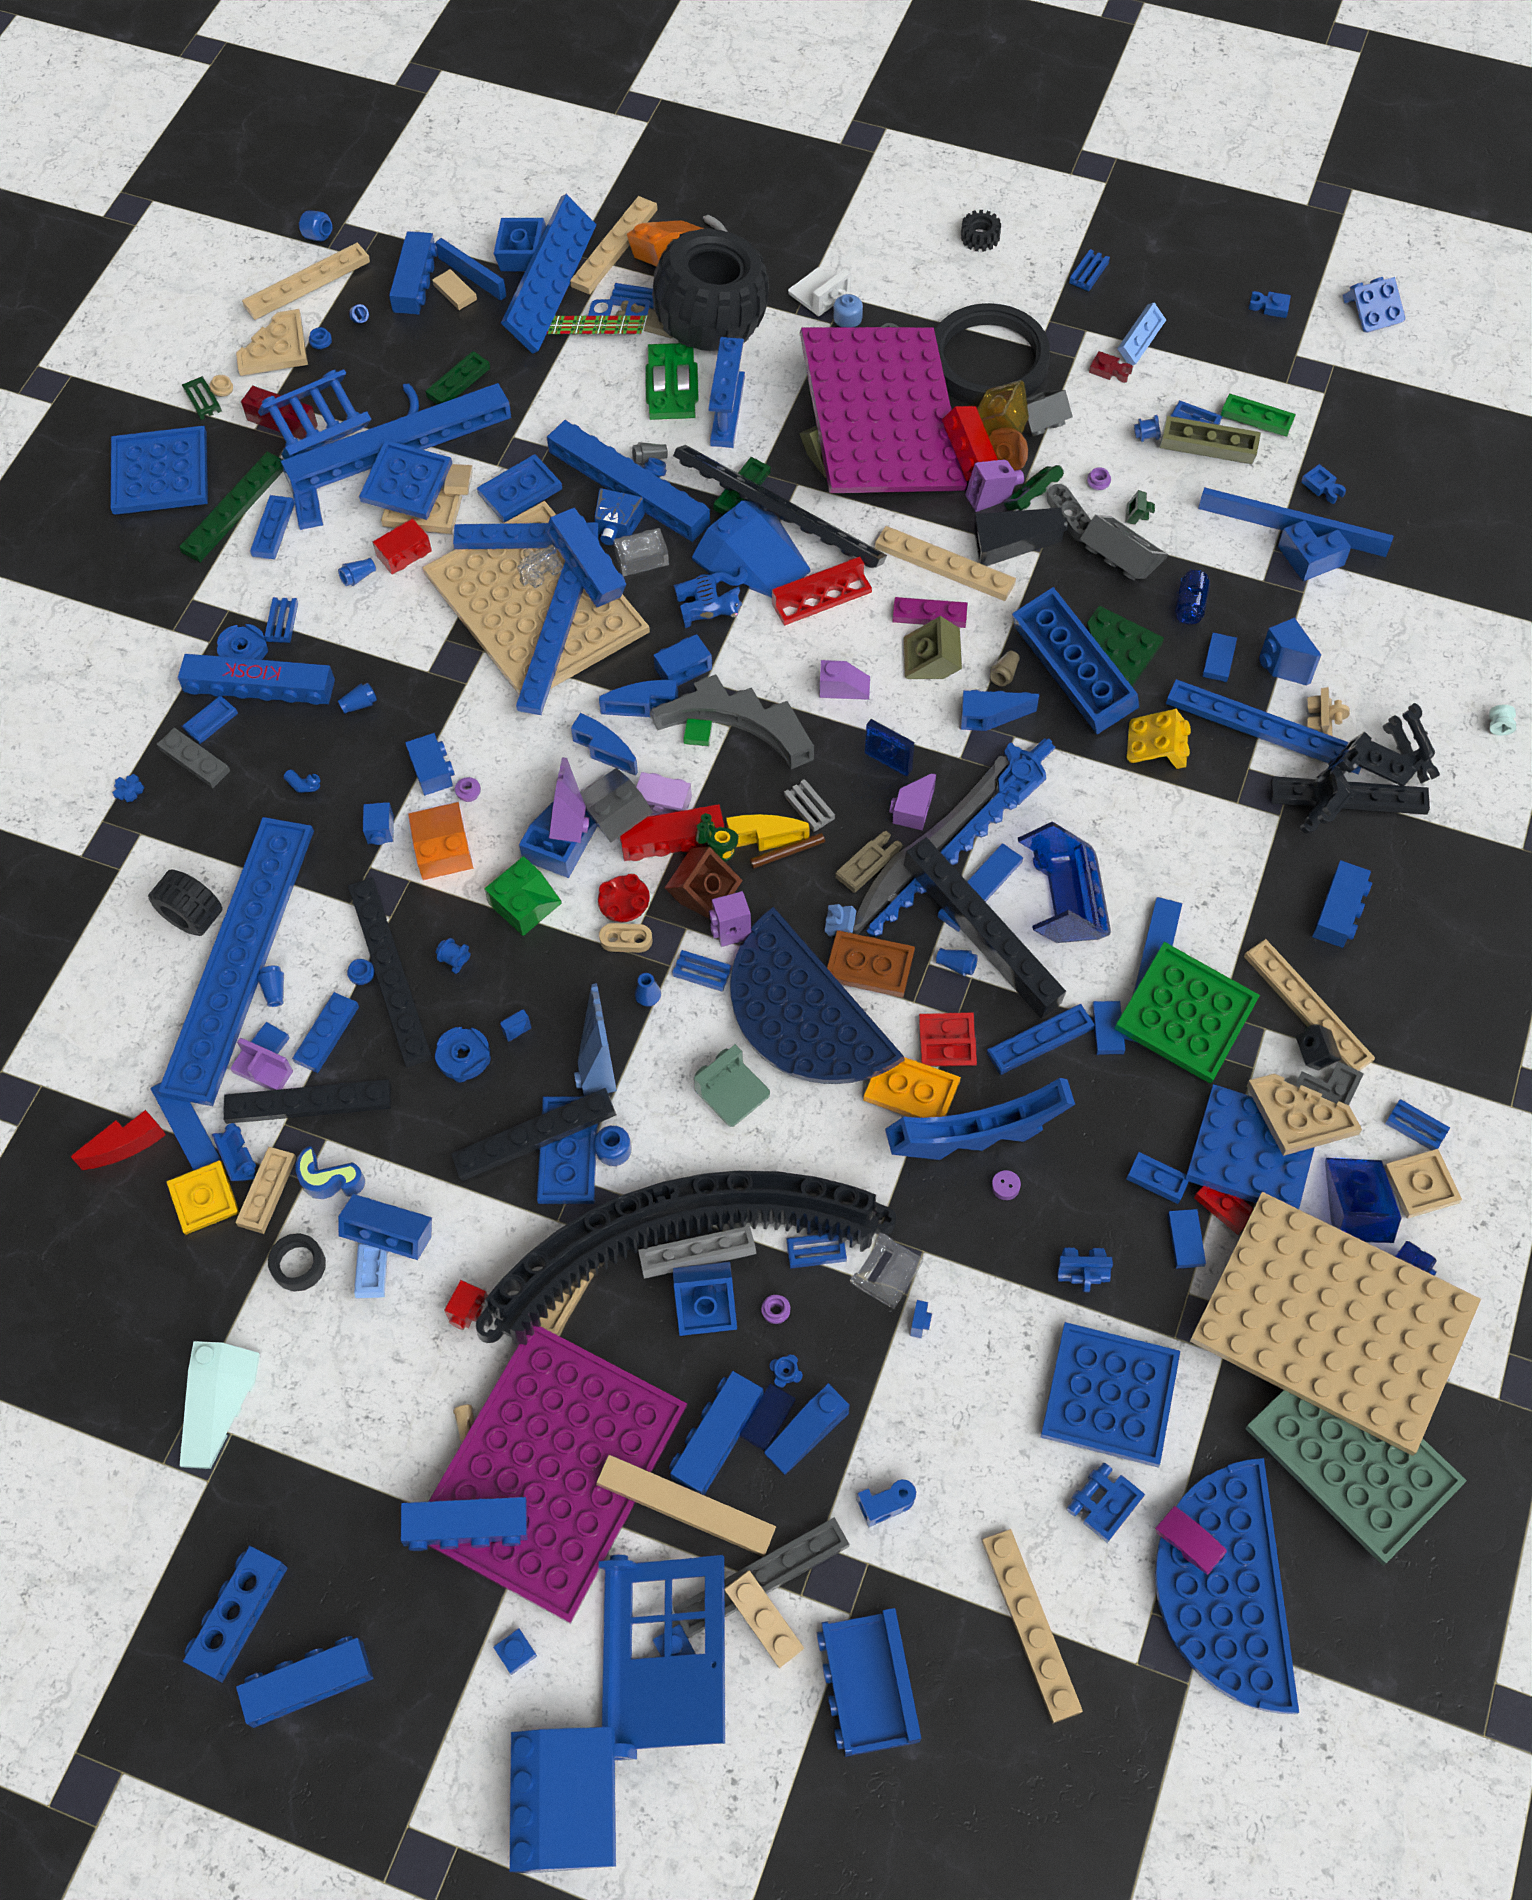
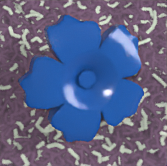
M132 774L126 777V781L122 777L116 779V784L114 785L116 790L112 793L114 798L132 802L138 797L137 794L143 793L144 786L139 782V777Z

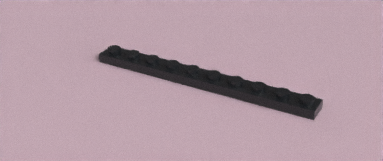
M687 445L675 449L673 457L679 459L681 465L699 470L701 476L719 481L721 487L739 492L741 498L760 504L759 507L761 509L780 515L781 520L800 526L801 531L817 535L823 543L840 548L843 554L850 557H861L864 565L869 568H877L884 564L887 555Z

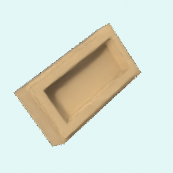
M451 269L432 279L433 285L458 310L477 300L476 294Z
M451 465L444 484V494L468 495L473 473L472 465Z

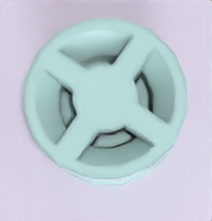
M1497 705L1490 709L1489 717L1492 720L1490 732L1503 736L1512 734L1516 730V721L1514 720L1516 710L1513 706Z

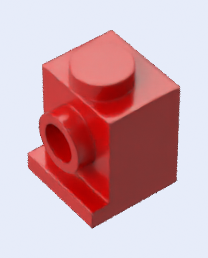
M460 1280L444 1309L449 1323L460 1330H464L465 1327L469 1328L472 1321L476 1322L481 1315L482 1303L485 1304V1299L488 1297L487 1292Z

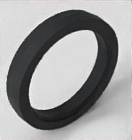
M994 303L974 304L949 314L935 329L947 392L957 400L980 407L1007 406L1029 397L1040 387L1045 379L1050 363L1048 337L1042 326L1033 317L1019 309ZM978 325H997L1011 329L1023 336L1034 351L1035 363L1023 377L1016 381L1003 385H981L965 380L957 375L947 364L944 357V349L949 340L964 329Z

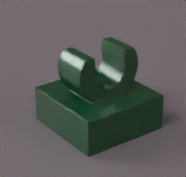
M1138 490L1127 503V523L1135 525L1139 519L1148 521L1149 512H1155V504L1147 501L1146 492Z

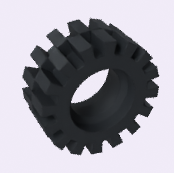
M974 210L972 215L970 213L966 214V218H963L961 226V241H963L964 246L968 245L970 250L974 247L977 252H979L980 248L984 252L987 247L991 250L993 245L995 247L998 245L1001 223L1000 218H996L997 215L995 213L990 215L991 211L988 210L986 213H983V210H979V213ZM981 229L985 230L986 232H978L976 230Z

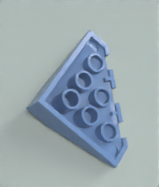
M597 983L591 984L578 1056L579 1072H574L577 1089H583L584 1097L603 1088H606L608 1093L617 1091Z

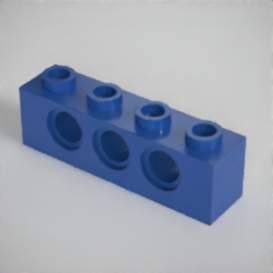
M251 1546L238 1557L233 1576L230 1581H225L220 1588L218 1602L213 1609L208 1610L205 1614L200 1633L197 1638H193L189 1642L184 1653L186 1657L183 1662L221 1683L225 1680L288 1569L281 1561ZM256 1577L255 1587L249 1591H244L246 1580ZM239 1605V1615L235 1619L228 1620L227 1614L230 1608ZM222 1634V1644L218 1648L212 1649V1639L216 1635Z

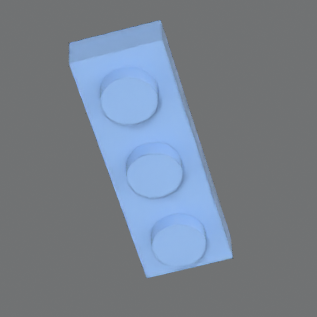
M1155 303L1146 306L1117 348L1125 361L1131 365L1137 364L1166 321Z

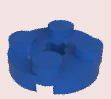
M245 624L246 627L230 626L217 639V653L220 657L262 660L268 653V647L262 631L251 624ZM239 644L242 646L247 644L244 649L238 650L237 646Z
M455 1027L445 1032L439 1038L435 1060L444 1075L454 1079L456 1082H464L481 1074L490 1063L489 1044L486 1037L477 1029L471 1028L470 1030ZM459 1049L463 1051L470 1050L465 1058H457V1051Z

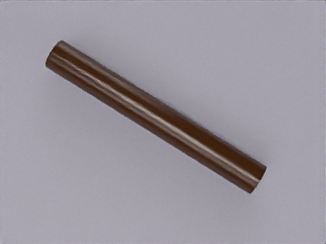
M822 833L754 857L750 859V864L753 869L822 844L825 842V838Z

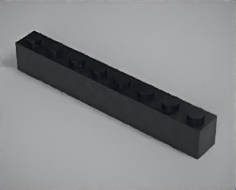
M927 837L906 851L903 864L906 869L1041 1019L1062 1004L1066 990Z

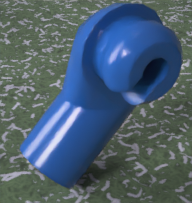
M288 770L284 774V779L299 793L315 792L320 787V777L316 774L308 775L306 779H302L294 770Z

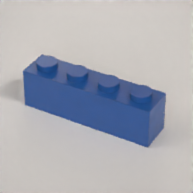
M407 231L389 295L394 313L420 314L421 306L425 305V291L430 286L429 275L434 271V256L437 257L438 255L433 233Z
M575 508L550 517L545 530L595 606L600 607L621 598L626 587L625 579L612 564L610 556L601 548L598 538L591 533L583 516L579 515Z
M732 1371L729 1378L724 1377L716 1389L718 1396L713 1404L711 1402L707 1403L701 1414L703 1419L698 1429L695 1427L691 1429L685 1440L687 1447L682 1455L676 1454L669 1467L672 1470L670 1473L672 1481L702 1495L706 1494L764 1397L763 1388Z
M526 1497L401 1503V1542L403 1546H409L410 1551L427 1550V1545H440V1549H456L462 1543H471L473 1548L489 1547L490 1542H502L503 1546L521 1545L522 1540H528Z
M349 1636L336 1641L335 1647L323 1651L322 1648L306 1653L305 1659L293 1663V1661L280 1663L274 1667L275 1671L264 1676L263 1673L248 1676L244 1679L245 1683L236 1686L245 1722L247 1725L255 1728L374 1679L364 1643L359 1638L353 1639V1636Z

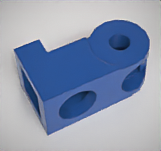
M902 1479L893 1483L891 1489L874 1496L871 1495L869 1488L857 1493L856 1501L869 1528L908 1511L914 1504L917 1492L913 1483Z

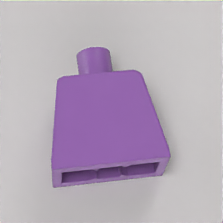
M1007 460L975 463L965 496L975 512L989 508L1008 499L1013 492L1014 486L1023 484L1024 474L1021 470L1014 471Z

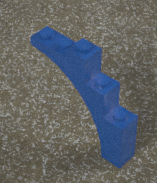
M1059 1078L1023 1097L983 1110L943 1117H902L885 1128L892 1155L941 1160L958 1148L983 1151L1000 1139L1025 1142L1041 1132L1043 1124L1074 1106L1075 1102L1068 1080Z

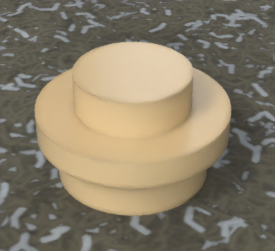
M216 375L210 381V390L217 396H228L233 391V384L229 377Z

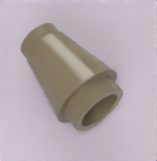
M1008 651L991 667L990 679L994 684L1005 686L1012 682L1020 660L1016 652Z

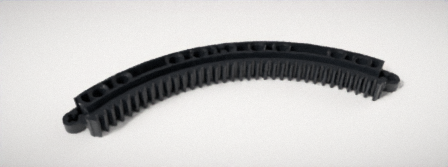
M739 1170L704 1173L663 1181L624 1194L591 1209L558 1229L531 1250L501 1279L485 1299L486 1308L476 1321V1332L479 1339L485 1343H494L503 1334L512 1337L514 1344L527 1345V1335H534L533 1326H541L540 1317L548 1318L547 1309L553 1311L556 1309L555 1301L564 1302L563 1293L567 1295L572 1294L571 1286L580 1288V1279L588 1282L590 1280L589 1272L598 1275V1266L607 1269L608 1260L614 1264L618 1263L617 1255L626 1259L627 1250L636 1254L638 1245L648 1249L647 1242L651 1241L656 1246L660 1237L665 1242H668L669 1234L678 1239L680 1231H683L686 1236H690V1231L694 1228L697 1234H701V1229L704 1226L708 1232H712L713 1225H716L719 1231H722L724 1224H728L730 1230L734 1229L736 1223H739L740 1227H745L747 1223H750L752 1229H756L758 1223L762 1224L763 1229H767L769 1224H773L774 1230H778L782 1224L787 1232L792 1226H795L796 1233H800L803 1228H806L807 1235H811L814 1230H817L818 1237L828 1233L830 1241L838 1235L840 1244L850 1240V1248L860 1244V1252H863L870 1248L875 1233L888 1235L893 1232L896 1226V1214L891 1208L877 1203L876 1194L848 1184L801 1174L779 1171ZM739 1187L744 1188L743 1190H736ZM709 1190L711 1192L703 1193L702 1191ZM815 1193V1194H818V1195H817V1196H810V1195H808V1194ZM845 1201H846V1202H850L851 1204H843V1203H841V1202H845ZM626 1211H634L633 1213H630V1214L624 1213V1212H626ZM872 1211L876 1212L875 1216L873 1215L871 1219ZM883 1217L888 1218V1222L885 1221L883 1224L878 1223V1221L882 1220ZM596 1225H603L600 1228H594ZM535 1267H543L541 1270L538 1271L532 1270ZM511 1291H519L515 1295L508 1294ZM493 1313L495 1330L489 1329L485 1332L484 1326L490 1327L493 1323L491 1315Z

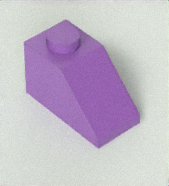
M821 660L820 698L869 700V675L847 661Z
M929 774L901 788L898 797L892 798L889 813H893V824L923 831L935 789V774Z

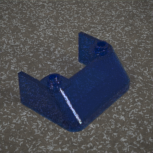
M1053 821L1018 837L1020 844L1033 851V864L1035 868L1048 876L1055 915L1033 925V931L1055 943L1100 940L1109 936L1111 933L1098 858L1093 847Z

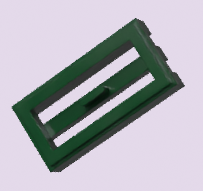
M203 376L182 384L184 392L201 420L205 419L204 415L206 414L209 417L214 415L213 411L222 412L218 401ZM201 383L212 405H208L197 384ZM190 387H193L199 400L204 406L203 409H201L198 405L196 399L194 398L193 394L189 389Z

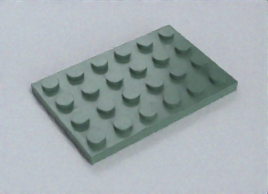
M1285 1390L1245 1428L1382 1566L1467 1481L1423 1438L1417 1453L1412 1456Z

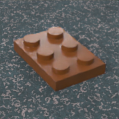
M837 930L827 969L841 985L904 998L915 947Z

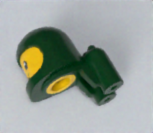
M705 813L701 815L700 823L697 825L695 839L699 844L706 842V847H710L724 862H727L734 856L739 836L732 829L725 827L715 828L711 815Z

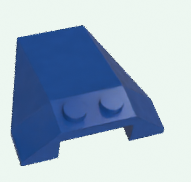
M741 501L708 527L692 556V560L710 574L725 572L732 577L739 576V567H743L748 573L747 580L743 584L748 585L749 589L772 598V589L804 578L810 573L811 569L774 513L761 509L759 507L760 504L757 502Z

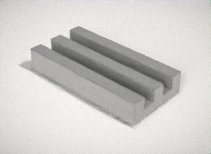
M805 779L800 782L799 786L796 784L792 786V790L784 791V797L814 832L835 819V814ZM795 795H797L803 801V803L806 805L809 811L814 814V816L819 820V822H815V820L809 815V813L794 797Z

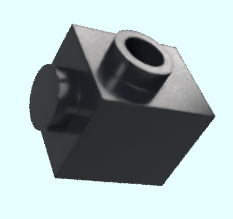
M1315 1024L1306 1027L1303 1033L1295 1036L1306 1066L1319 1071L1342 1060L1332 1030Z

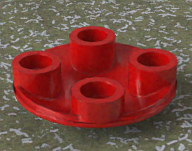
M636 874L615 877L608 882L602 883L599 887V909L605 917L612 921H632L641 916L649 905V890Z

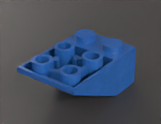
M553 801L530 824L519 843L521 857L524 856L533 865L569 878L598 826L585 811L584 817H589L587 833H582L581 843L550 839Z

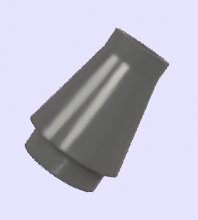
M638 442V444L632 446L633 461L642 466L645 462H648L649 458L665 459L668 457L666 444Z

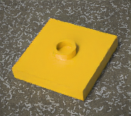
M220 1160L166 1181L183 1233L186 1235L240 1213L224 1165Z

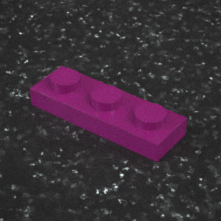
M895 597L893 623L925 625L941 616L959 628H966L968 602Z

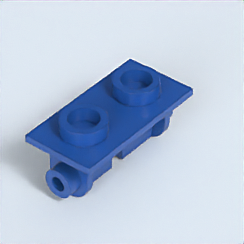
M231 1123L225 1127L226 1131L224 1133H213L212 1137L231 1181L254 1180L256 1164L252 1160L248 1148L242 1147L245 1141L240 1127L236 1126L235 1123Z

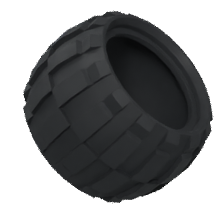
M699 229L680 234L678 239H673L660 257L653 280L652 296L658 321L664 325V331L669 336L677 339L679 343L703 351H718L721 337L744 339V343L749 340V337L754 333L756 327H759L764 317L769 297V279L763 262L764 258L760 252L754 249L752 244L744 238L723 230Z

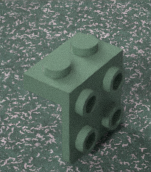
M736 1044L730 1049H723L716 1056L714 1062L709 1066H702L694 1077L695 1092L730 1127L737 1125L770 1097V1090L743 1063V1051Z

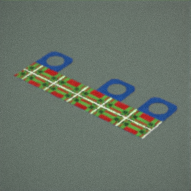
M596 299L591 302L588 316H554L547 334H643L650 301L648 299H632L627 304L625 316H610L613 301L610 299ZM604 302L608 304V309L605 312H595L594 307L598 303ZM637 302L644 303L645 308L643 311L638 313L631 311L633 304Z

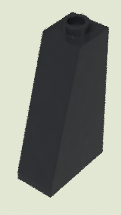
M1061 507L975 514L974 535L979 563L989 566L1062 542L1063 533L1068 529L1067 518L1062 515Z

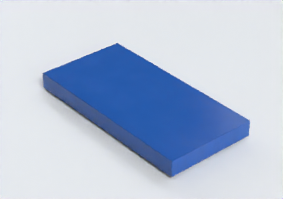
M543 1097L542 1114L582 1097ZM598 1123L540 1148L538 1204H594L596 1176L594 1142L598 1132Z

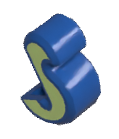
M312 1146L303 1149L297 1157L296 1174L303 1190L312 1198L327 1199L334 1196L340 1189L343 1190L345 1196L350 1197L353 1194L357 1195L365 1186V1177L361 1169L353 1162L319 1170L317 1156Z

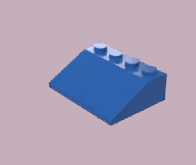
M615 1727L538 1729L511 1732L509 1872L530 1874L616 1867Z

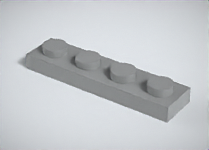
M745 1226L638 1251L644 1278L672 1273L673 1268L713 1264L756 1254V1247L750 1226Z

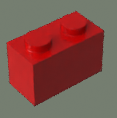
M413 518L373 541L377 558L392 575L432 552L428 535Z

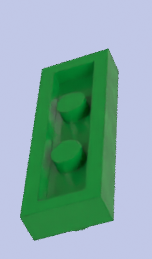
M1230 393L1221 412L1222 417L1286 437L1296 416L1294 413Z

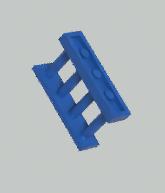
M720 338L708 408L709 411L715 412L710 439L711 446L734 448L745 381V372L739 371L744 339Z
M332 370L318 381L275 398L271 396L262 401L258 411L259 415L262 416L270 412L286 441V447L281 454L284 460L332 443L368 426L371 421L368 412L366 411L362 414L356 412L340 384L346 375L345 370L339 372ZM330 386L348 416L346 417L347 420L341 423L335 421L320 393L321 390ZM309 395L312 396L327 423V429L320 432L318 429L315 430L299 401L300 399ZM291 404L307 433L306 438L302 440L294 438L278 408Z

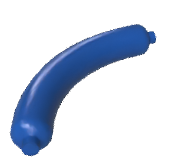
M403 384V391L407 394L410 402L408 416L419 411V400L413 387L410 384Z

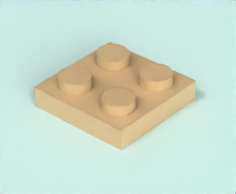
M1439 1149L1390 1162L1384 1166V1171L1407 1219L1456 1205L1462 1201Z

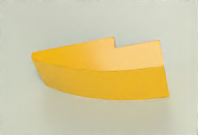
M761 814L726 818L727 828L734 830L739 836L736 847L757 843L759 851L786 846L809 837V824L793 818Z

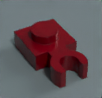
M1098 351L1090 366L1089 373L1108 380L1115 376L1120 382L1127 383L1129 374H1132L1133 366L1129 363L1120 364V358Z

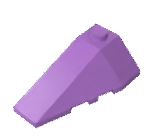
M562 757L554 795L549 838L581 843L582 833H587L589 817H584L586 806L568 759Z

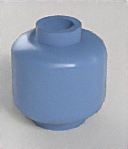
M844 294L835 300L833 314L835 323L840 327H856L861 323L863 304L859 297L852 294Z

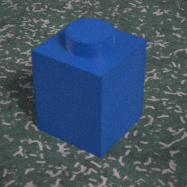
M390 803L364 804L363 832L368 844L382 845L394 842V815Z

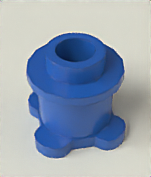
M1154 415L1152 419L1142 421L1140 418L1138 419V424H1134L1135 437L1140 438L1141 442H1144V439L1155 437L1156 440H1159L1161 438L1158 415Z
M452 938L446 941L443 940L436 949L437 960L453 967L452 972L458 973L464 963L470 958L469 946L464 944L461 947L455 944V940Z

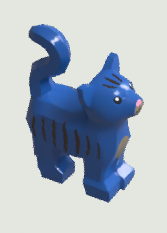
M739 567V576L732 577L725 572L701 574L695 579L674 585L678 602L685 601L686 597L694 596L695 598L694 602L684 603L680 606L685 628L690 627L691 622L694 620L711 619L721 614L736 617L740 606H742V602L738 597L739 587L718 597L716 586L720 581H724L730 586L743 584L748 577L747 570Z

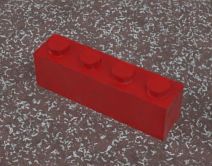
M720 804L646 817L620 836L624 861H640L647 857H663L675 852H689L691 848L706 847V842L699 844L695 839L697 825L700 823L701 815L707 813L711 815L715 828L724 827Z

